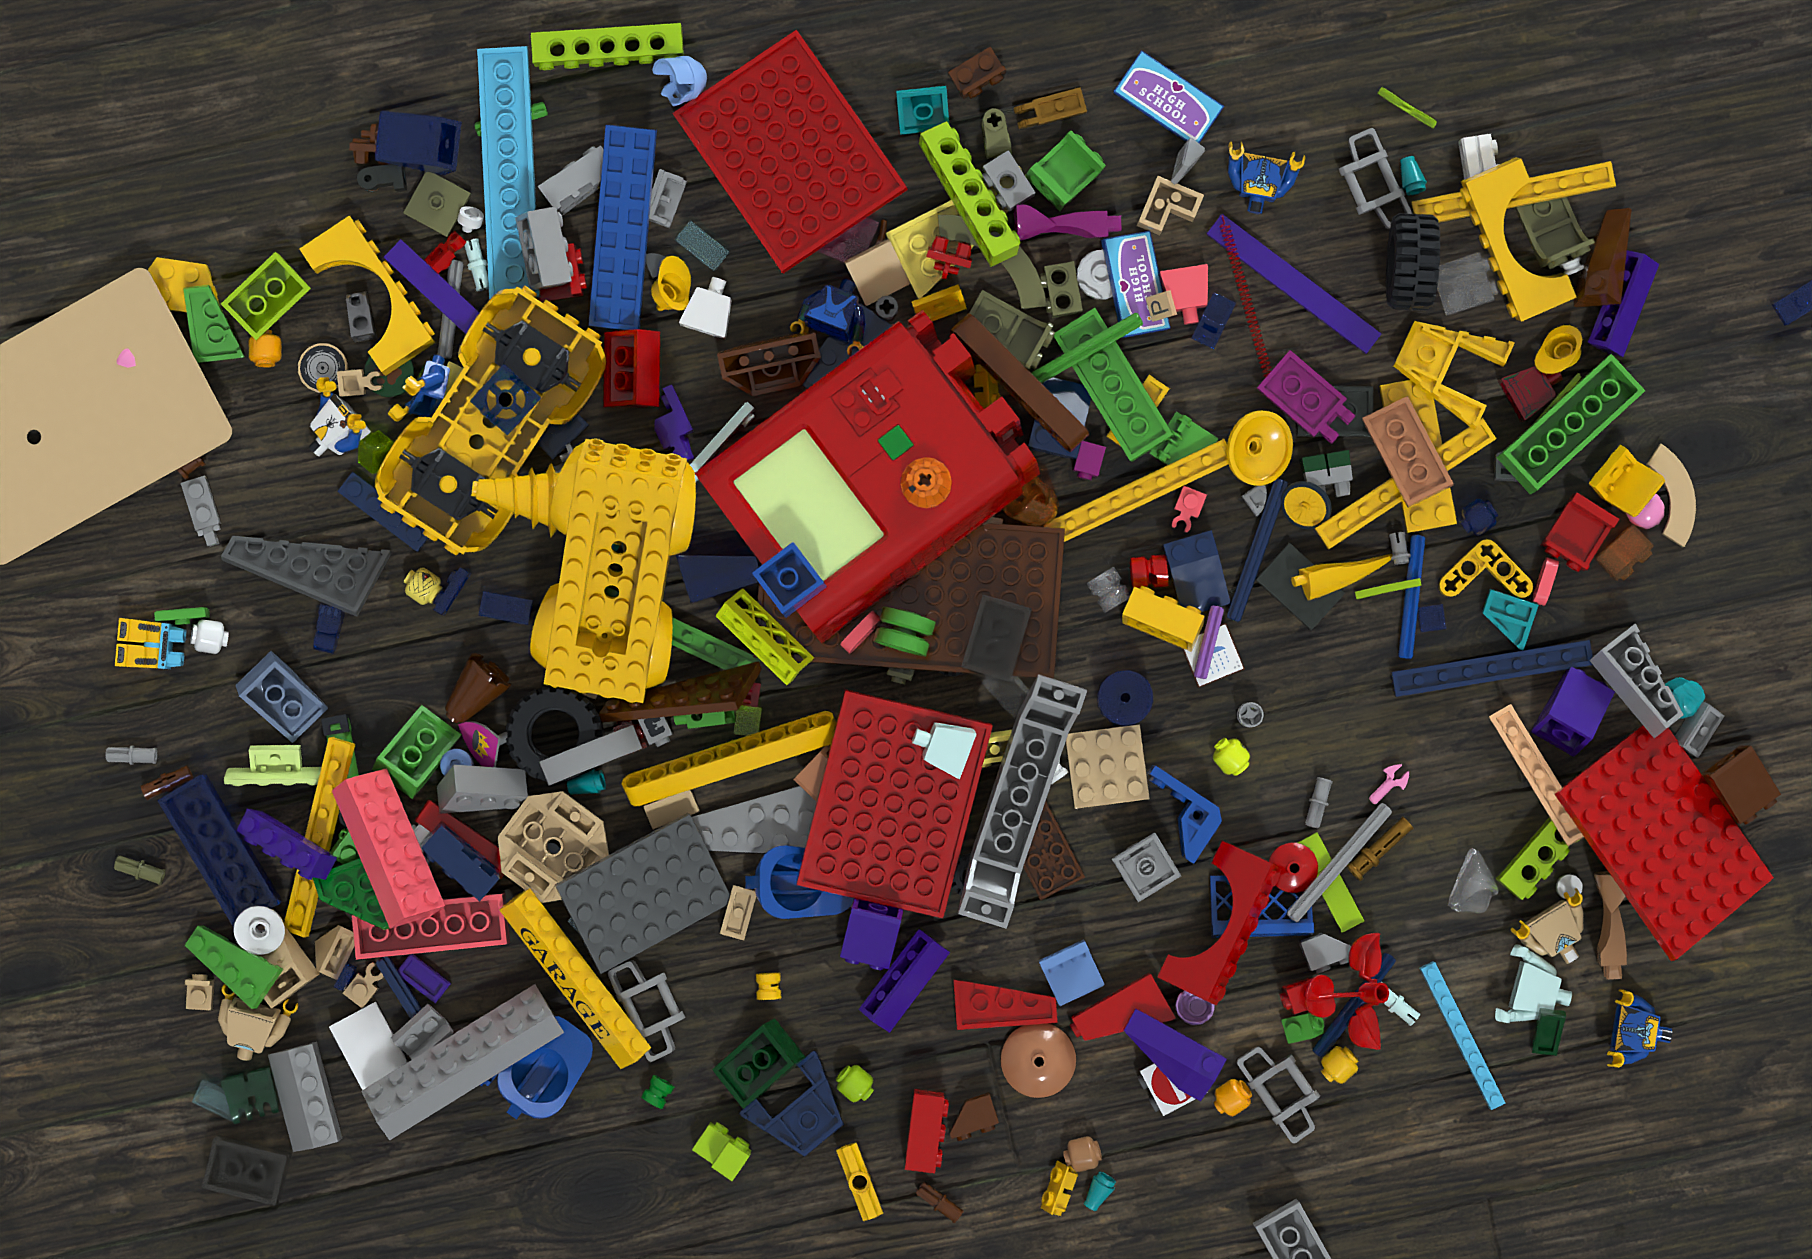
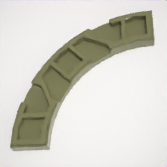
M938 215L940 236L948 238L949 241H960L979 247L961 216ZM990 232L994 237L1001 236L998 232ZM1019 246L1017 255L1000 264L1007 270L1015 284L1021 309L1046 307L1045 293L1039 275L1029 257Z

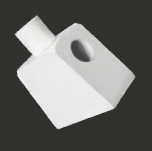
M712 277L708 290L697 287L679 321L680 326L726 340L732 302L730 297L722 295L726 281Z

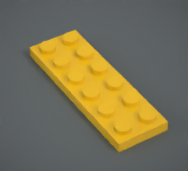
M1411 380L1379 386L1383 408L1408 396L1435 449L1442 445L1434 398ZM1450 488L1409 508L1404 500L1401 501L1406 533L1457 524Z

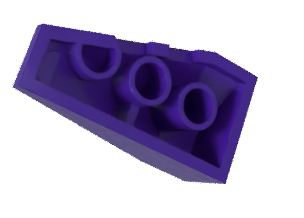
M1136 1008L1123 1030L1178 1090L1199 1101L1204 1098L1227 1060L1219 1053Z

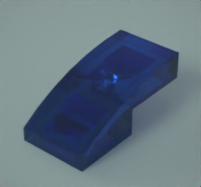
M1213 292L1191 339L1214 349L1236 302Z

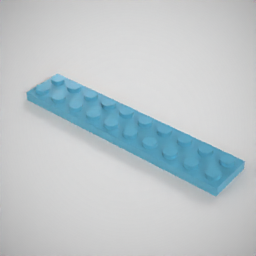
M527 46L477 49L489 299L503 289H515L516 287L522 289L524 285L530 289L515 217L527 211L536 210L529 50ZM540 290L534 291L537 293L536 298H540Z

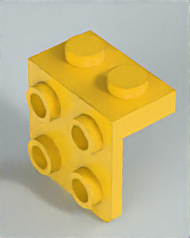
M1619 445L1600 470L1595 473L1589 485L1603 500L1630 516L1636 517L1665 483V478L1638 462L1627 448Z

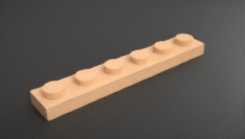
M1510 704L1489 716V719L1566 845L1570 846L1582 839L1584 836L1554 795L1562 788L1512 705Z

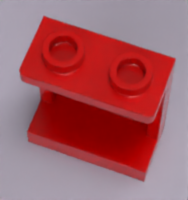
M1574 493L1541 545L1546 548L1545 552L1556 559L1560 556L1567 561L1566 565L1576 572H1579L1580 569L1586 571L1611 528H1614L1618 523L1619 518L1579 493Z

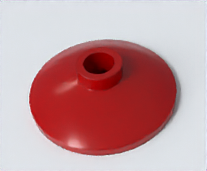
M1286 843L1279 846L1270 856L1269 862L1281 868L1280 878L1275 886L1282 891L1289 893L1304 891L1317 877V859L1314 853L1305 845ZM1293 863H1296L1299 867L1296 873H1292L1289 869Z

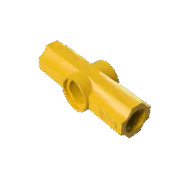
M857 1142L836 1149L862 1220H870L883 1214L871 1181V1176L867 1171ZM858 1175L864 1176L867 1184L861 1188L856 1187L853 1184L854 1177Z

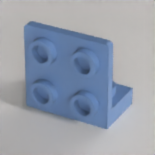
M1084 939L1038 960L1060 1006L1104 986V982Z

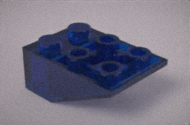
M380 111L375 160L440 175L456 171L462 122L437 116Z

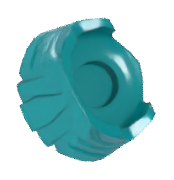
M1681 677L1674 678L1665 684V686H1669L1683 713V716L1679 719L1694 716L1705 699L1702 687L1697 682Z

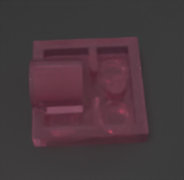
M865 218L816 252L844 263V261L869 249L879 222Z

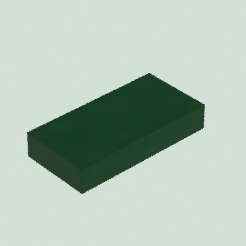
M1540 1008L1531 1046L1532 1053L1557 1056L1566 1019L1565 1011Z

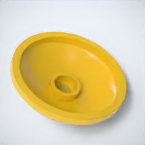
M1263 410L1254 411L1242 417L1233 427L1227 442V460L1231 471L1242 482L1255 486L1269 484L1280 477L1287 468L1293 451L1292 434L1287 423L1279 415Z

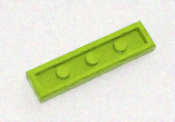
M1318 832L1297 843L1305 845L1314 853L1318 862V876L1332 859ZM1339 874L1323 892L1322 897L1340 931L1343 933L1364 922V919Z

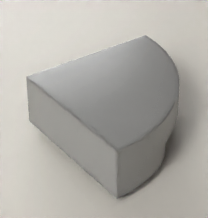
M1265 485L1255 486L1241 496L1255 516L1262 512L1266 504L1267 491Z

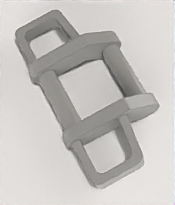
M1370 128L1351 136L1348 140V145L1353 163L1339 168V172L1348 183L1358 206L1356 207L1358 214L1361 215L1375 210L1384 226L1390 229L1391 222L1386 218L1380 208L1381 206L1399 199L1405 213L1412 214L1404 197L1403 188L1400 189L1386 159L1388 157L1386 150H1383L1375 129ZM1369 135L1372 137L1378 152L1359 160L1354 141ZM1377 162L1391 193L1367 202L1354 172Z
M634 960L609 970L608 976L618 1002L621 1001L629 1019L644 1039L655 1032L662 1031L667 1049L658 1054L652 1053L651 1049H649L645 1053L647 1060L652 1062L673 1052L675 1045L668 1026L686 1017L683 1011H679L665 981L667 980L665 973L663 972L646 980ZM629 967L639 984L623 991L616 973ZM657 985L671 1016L644 1028L630 997Z
M1256 1046L1238 1058L1236 1063L1249 1082L1247 1084L1251 1089H1255L1273 1115L1272 1120L1276 1125L1279 1124L1292 1143H1297L1315 1129V1125L1305 1106L1317 1100L1320 1095L1317 1090L1312 1089L1294 1063L1296 1060L1292 1054L1274 1063L1262 1048ZM1260 1053L1271 1066L1252 1078L1243 1063L1254 1054ZM1287 1069L1304 1093V1096L1281 1110L1263 1083L1278 1072ZM1301 1109L1308 1122V1127L1298 1135L1292 1136L1283 1121Z

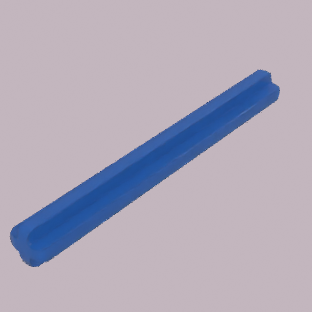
M1412 535L1409 552L1411 557H1409L1407 580L1421 578L1425 537L1422 535ZM1420 586L1405 589L1399 646L1400 658L1411 659L1413 657Z

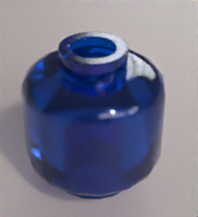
M1478 498L1461 510L1463 519L1460 520V523L1467 533L1472 531L1475 535L1480 536L1497 524L1496 517L1499 515L1488 499L1484 501Z

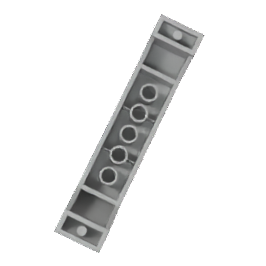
M1037 675L1018 711L971 851L958 914L1007 929L1014 908L1020 875L1068 733L1076 717L1080 714L1087 689L1043 675Z

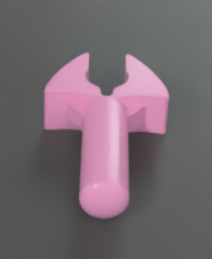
M1392 765L1383 769V772L1386 773V780L1369 797V800L1373 804H1377L1394 786H1399L1404 790L1408 782L1409 771H1406L1400 779L1393 780L1395 771L1402 765Z

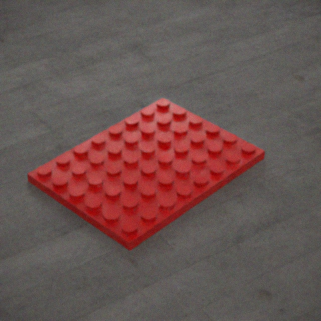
M797 30L672 113L782 274L908 190L905 183Z
M844 690L796 885L943 918L993 725ZM937 722L975 730L976 737L960 779L923 759L924 747L912 743L916 729L930 733L933 724Z
M1642 724L1554 794L1670 961L1677 960L1774 878L1716 794L1702 777L1683 747L1679 745L1678 740L1669 727L1656 738H1653Z

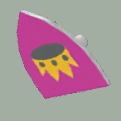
M466 721L458 724L462 737L476 761L482 767H496L499 746L506 743L507 732L496 735L488 727L475 721Z

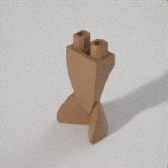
M1608 871L1594 872L1595 883L1603 900L1604 907L1602 931L1597 946V962L1600 966H1603V974L1606 979H1622L1621 965H1627L1625 932L1618 906L1626 896Z

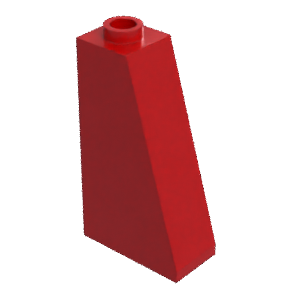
M1147 973L1073 1015L1071 1018L1074 1023L1070 1024L1077 1038L1082 1036L1084 1041L1124 1032L1123 1030L1135 1008L1162 1023L1171 1021L1176 1017L1152 975Z

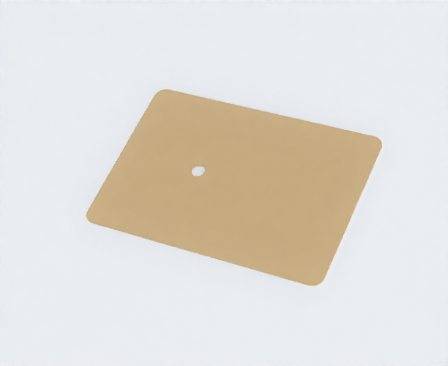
M136 268L0 344V565L9 563L226 443L231 438L232 428L154 279L150 272L144 268ZM124 349H129L133 354L136 366L127 368L117 364V358ZM37 430L40 432L41 440L38 444L34 445L28 442L27 434L29 431Z

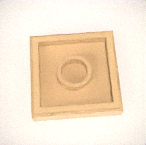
M889 239L844 261L866 306L878 301L883 296H888L911 284Z

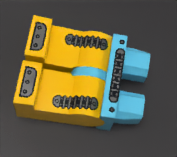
M119 618L117 640L144 643V646L117 644L115 666L159 669L183 666L184 653L172 651L173 642L185 643L187 630L175 627V624Z

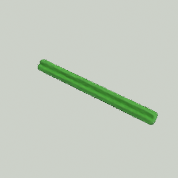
M1134 313L1033 371L1032 374L1043 383L1142 326L1143 321L1138 313Z

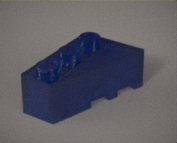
M676 555L691 604L759 583L752 574V572L759 568L755 556Z

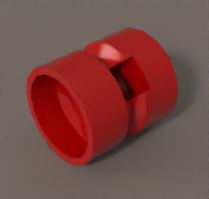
M1165 554L1153 555L1149 560H1146L1144 556L1130 558L1132 588L1140 589L1141 586L1148 587L1149 584L1154 588L1168 586V569Z

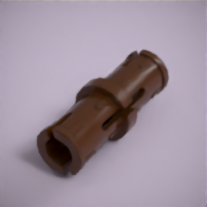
M185 765L169 774L163 773L160 775V778L140 787L144 797L149 800L166 791L168 793L174 791L173 788L194 778L189 767Z

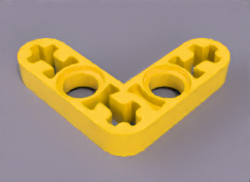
M1488 539L1478 542L1438 583V589L1441 594L1447 597L1456 596L1486 568L1514 597L1525 598L1533 590L1530 578L1495 542ZM1482 545L1485 547L1490 545L1492 548L1490 553L1494 557L1498 554L1501 556V558L1494 561L1492 566L1488 563L1492 559L1488 555L1481 556L1480 554L1483 551ZM1465 561H1470L1474 564L1475 571L1472 575L1468 576L1462 572L1461 566ZM1500 562L1509 564L1510 572L1507 576L1498 574L1497 565ZM1456 570L1459 577L1464 579L1465 582L1462 584V581L1458 580L1454 584L1455 591H1446L1444 589L1446 587L1445 580L1452 581L1457 577L1453 574ZM1515 572L1518 573L1515 579L1519 583H1526L1524 587L1525 593L1522 591L1517 593L1515 590L1517 585L1513 581H1510L1509 584L1506 582V580L1513 577Z

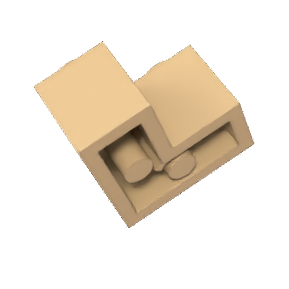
M1157 176L1137 226L1160 235L1169 213L1193 222L1204 195L1182 185H1174L1170 180Z

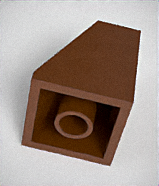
M1739 745L1701 773L1736 824L1744 823L1746 825L1757 817L1756 812L1762 808L1767 810L1777 803L1775 798L1781 795L1752 746Z

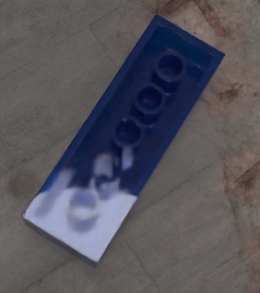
M200 774L157 800L233 927L237 917L247 908L264 906L274 909L283 903L249 844L243 840L244 836L236 831L238 828L237 824L207 774Z

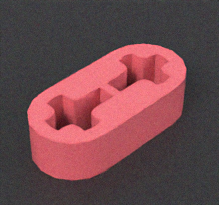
M1548 557L1545 558L1533 593V603L1542 606L1546 605L1558 570L1559 561Z
M871 611L840 645L849 654L852 653L881 623L880 616Z

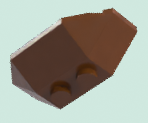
M815 332L776 337L740 345L717 353L722 379L751 396L801 386L821 358Z

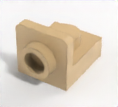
M192 974V978L185 980V985H187L186 1009L213 1010L214 979H207L208 975Z

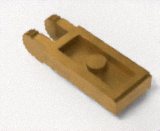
M1081 87L1032 100L1031 103L1013 108L1015 114H1022L1033 109L1036 114L1035 118L1019 122V129L1037 124L1043 125L1087 113Z

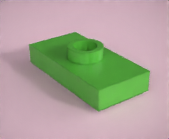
M206 607L154 612L155 621H175V625L190 624V619L210 618L209 609Z

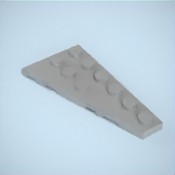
M801 786L691 818L708 851L766 853L774 847L784 845L805 848L816 801Z

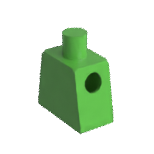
M734 711L702 713V718L699 717V714L674 716L676 725L687 724L688 729L736 723Z

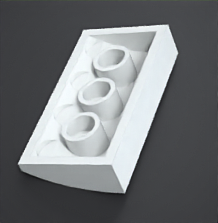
M377 1002L329 1026L362 1090L408 1062L402 1049L392 1041L391 1037L394 1034Z

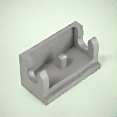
M662 169L659 170L652 188L649 221L667 228L671 227L687 181L683 180L684 178Z

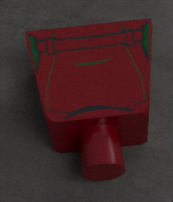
M1534 366L1498 380V383L1520 422H1522L1556 396L1552 386L1561 382L1563 378L1560 372L1545 374Z

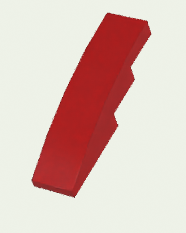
M431 800L427 801L415 821L430 832L442 821L499 869V876L502 879L504 874L501 872L499 847L451 813L439 814V806Z

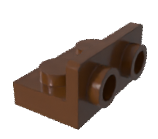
M990 46L949 71L948 75L962 98L965 99L969 96L972 99L983 92L982 88L989 83L991 86H994L1004 79L1003 75L1006 74V68L1004 65L1002 66Z

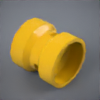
M781 973L756 974V982L759 984V989L756 992L757 1000L781 999V990L778 985L781 981Z

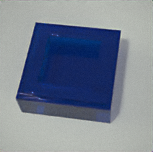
M1443 604L1418 608L1420 633L1446 629Z
M350 963L346 964L334 988L340 991L345 990L352 980L357 967Z

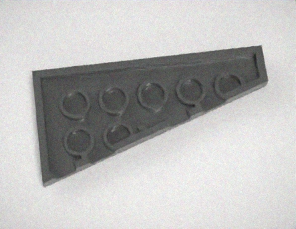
M232 536L221 558L222 561L357 617L391 556L390 550L383 549L381 551H371L368 548L361 547L350 549L342 548L340 545L307 542L296 544L289 543L286 540L274 542L264 541L263 538Z

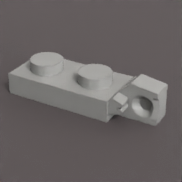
M204 475L182 482L181 486L198 536L204 535L207 546L211 547L220 544L216 531L221 530V521L207 477Z

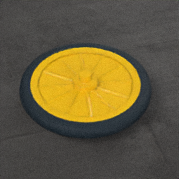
M1306 481L1295 482L1286 487L1282 493V511L1285 517L1295 526L1303 529H1315L1330 518L1332 510L1330 499L1326 492L1316 484Z

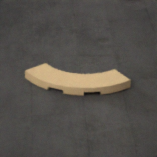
M1659 444L1646 465L1665 478L1664 486L1669 495V515L1662 535L1681 547H1685L1695 521L1696 499L1694 488L1688 472L1681 461L1667 447Z

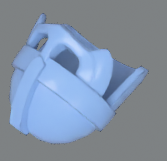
M690 56L662 58L654 63L652 69L654 74L670 75V82L663 87L661 95L667 97L672 106H677L697 98L706 87V70L701 63Z

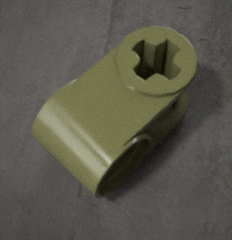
M992 108L984 114L982 119L983 141L987 159L996 158L1008 150L1012 155L1005 115L1001 110ZM991 115H994L995 119L1000 120L996 127H993L992 123L987 122Z

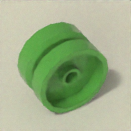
M883 607L880 620L884 624L892 626L893 629L877 628L873 641L896 650L926 657L930 644L925 639L917 637L916 634L923 636L933 635L936 622L911 611Z

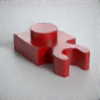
M454 231L449 235L447 241L444 244L441 242L424 261L439 274L450 266L452 259L455 257L454 253L466 244V241Z

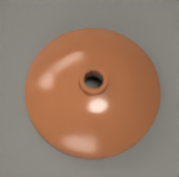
M1052 1024L1022 1025L1009 1035L1003 1045L1001 1052L1003 1074L1008 1083L1023 1095L1034 1098L1054 1095L1069 1083L1075 1071L1076 1054L1073 1044L1061 1029ZM1042 1057L1044 1063L1041 1066L1035 1065V1058Z

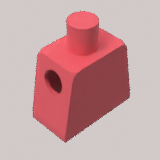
M1208 265L1160 271L1159 276L1163 291L1171 290L1176 312L1182 311L1184 325L1198 323L1197 309L1206 307L1208 302Z

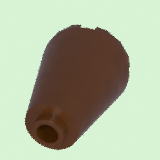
M473 653L470 655L445 706L446 716L454 723L466 722L511 686V683H507L510 679L505 672L492 661L488 664L482 661L484 656Z

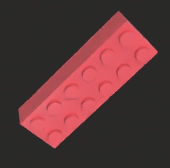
M387 768L345 779L335 787L332 793L389 928L431 917L442 909L445 904Z
M505 893L486 894L480 902L474 896L443 899L445 906L431 917L386 930L352 916L356 960L510 943L508 921L499 911L506 904Z

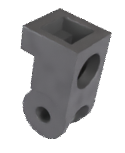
M367 291L346 295L351 338L354 342L377 339Z

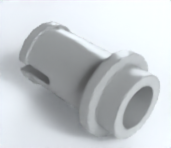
M1398 532L1399 543H1397L1396 533L1389 534L1393 554L1391 560H1394L1395 565L1408 563L1409 557H1411V554H1408L1405 532Z

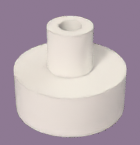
M465 206L460 209L457 221L463 226L462 230L464 232L471 233L472 229L481 227L484 214L477 208Z

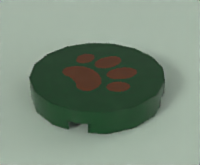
M371 356L366 362L364 376L373 371H380ZM410 359L386 376L382 372L380 376H374L372 383L374 385H383V388L377 391L373 390V392L383 397H396L404 394L406 391L402 387L406 384V379L410 376L415 377L412 360Z

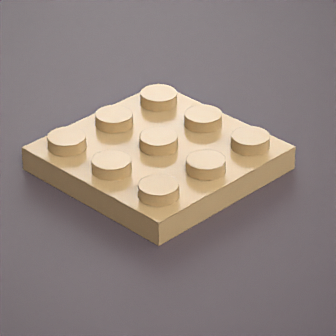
M1140 724L1068 734L1066 748L1074 809L1149 799Z

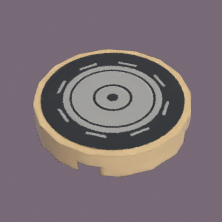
M318 343L309 347L302 353L298 362V374L302 383L308 389L317 393H321L316 386L318 378L328 377L329 381L335 382L336 390H338L337 371L348 370L345 355L337 347L328 343Z

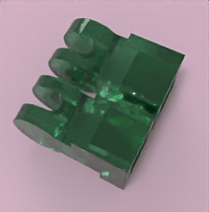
M270 1066L248 1071L247 1081L244 1073L222 1078L221 1085L234 1124L241 1123L239 1113L241 1108L245 1110L248 1121L253 1119V1105H250L249 1096L255 1095V1108L259 1112L260 1117L266 1116L264 1102L270 1104L273 1114L280 1112Z

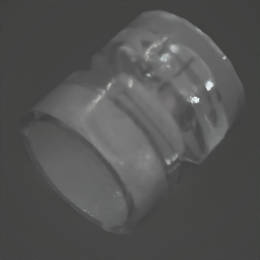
M1115 567L1086 583L1093 595L1099 596L1097 602L1104 613L1126 601L1131 595L1126 585H1120L1121 577Z

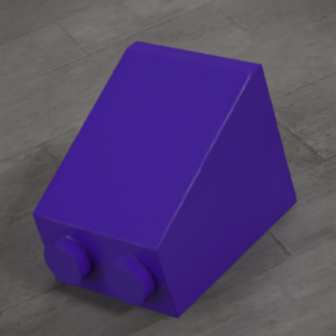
M1571 666L1562 675L1535 722L1531 733L1574 757L1593 739L1615 691L1608 688L1605 683L1587 676L1584 671Z
M854 898L840 957L845 958V961L851 964H859L861 962L869 964V967L876 970L889 969L904 909Z

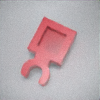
M1183 486L1174 510L1180 512V515L1173 519L1172 528L1176 527L1178 521H1184L1186 524L1184 532L1187 533L1191 528L1190 517L1198 518L1207 495Z

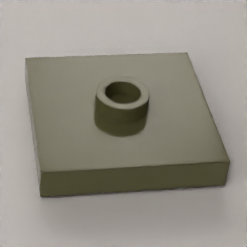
M426 170L403 214L448 238L457 222L460 209L466 206L472 194L437 174Z

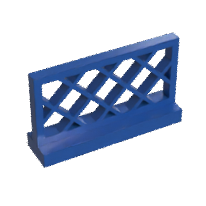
M1210 876L1211 938H1220L1230 919L1228 921H1217V910L1222 904H1225L1231 911L1233 908L1226 901L1232 895V891L1225 898L1216 892V882H1227L1230 885L1226 876ZM1282 890L1275 897L1269 894L1271 901L1259 915V917L1262 915L1266 920H1258L1257 928L1251 932L1250 937L1312 936L1314 933L1312 906L1306 912L1307 919H1300L1298 922L1292 919H1283L1292 905L1286 909L1276 900L1284 892ZM1290 893L1297 901L1299 896L1295 893ZM1216 897L1221 901L1218 905L1216 904ZM1273 902L1284 912L1279 919L1272 920L1264 913Z

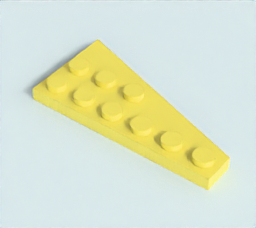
M1007 176L999 181L1000 185L1006 189L1014 185L1012 178ZM984 183L987 190L990 189L993 192L994 196L997 195V192L995 191L993 186L989 188L986 185V183ZM974 191L967 192L968 195H976ZM952 200L886 233L918 299L924 297L942 279L943 271L934 269L935 262L943 264L945 262L926 256L928 247L932 246L936 235L940 236L938 215L960 216ZM996 200L998 209L1003 210L1007 214L1009 212L1006 207L1002 209ZM979 211V212H978V214L981 215V216H988V215H989V214H988L987 212H985V211ZM948 241L946 251L956 253L958 242Z

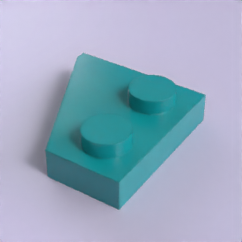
M1490 589L1482 613L1520 650H1524L1539 605Z

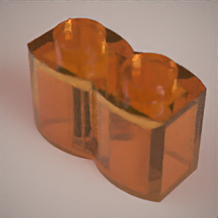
M1631 524L1594 559L1614 580L1621 578L1624 581L1634 572L1632 567L1638 561L1643 563L1653 554L1650 550L1654 545L1634 524Z

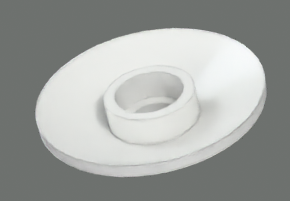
M254 906L247 908L240 913L235 921L234 936L236 941L244 950L252 954L263 955L271 953L281 945L284 939L285 926L283 920L274 910L268 907ZM262 924L265 926V929L258 930L256 925Z

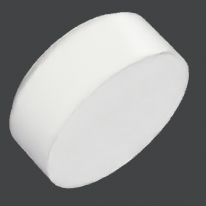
M1563 875L1556 883V891L1564 899H1566L1564 897L1565 892L1570 897L1574 896L1576 893L1575 888L1578 889L1580 894L1582 892V882L1574 875Z

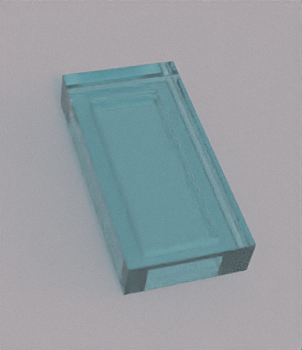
M691 220L675 239L677 243L713 272L730 253Z
M202 1079L192 1100V1103L234 1123H239L249 1102L248 1099L206 1079Z

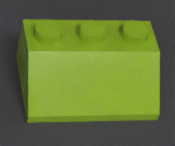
M275 252L230 294L221 305L257 340L311 288L281 255Z

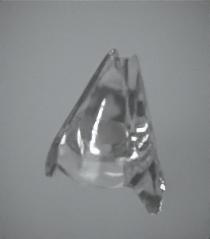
M1470 849L1456 879L1448 906L1458 912L1484 913L1488 908L1491 897L1497 895L1499 889L1481 853L1475 849Z

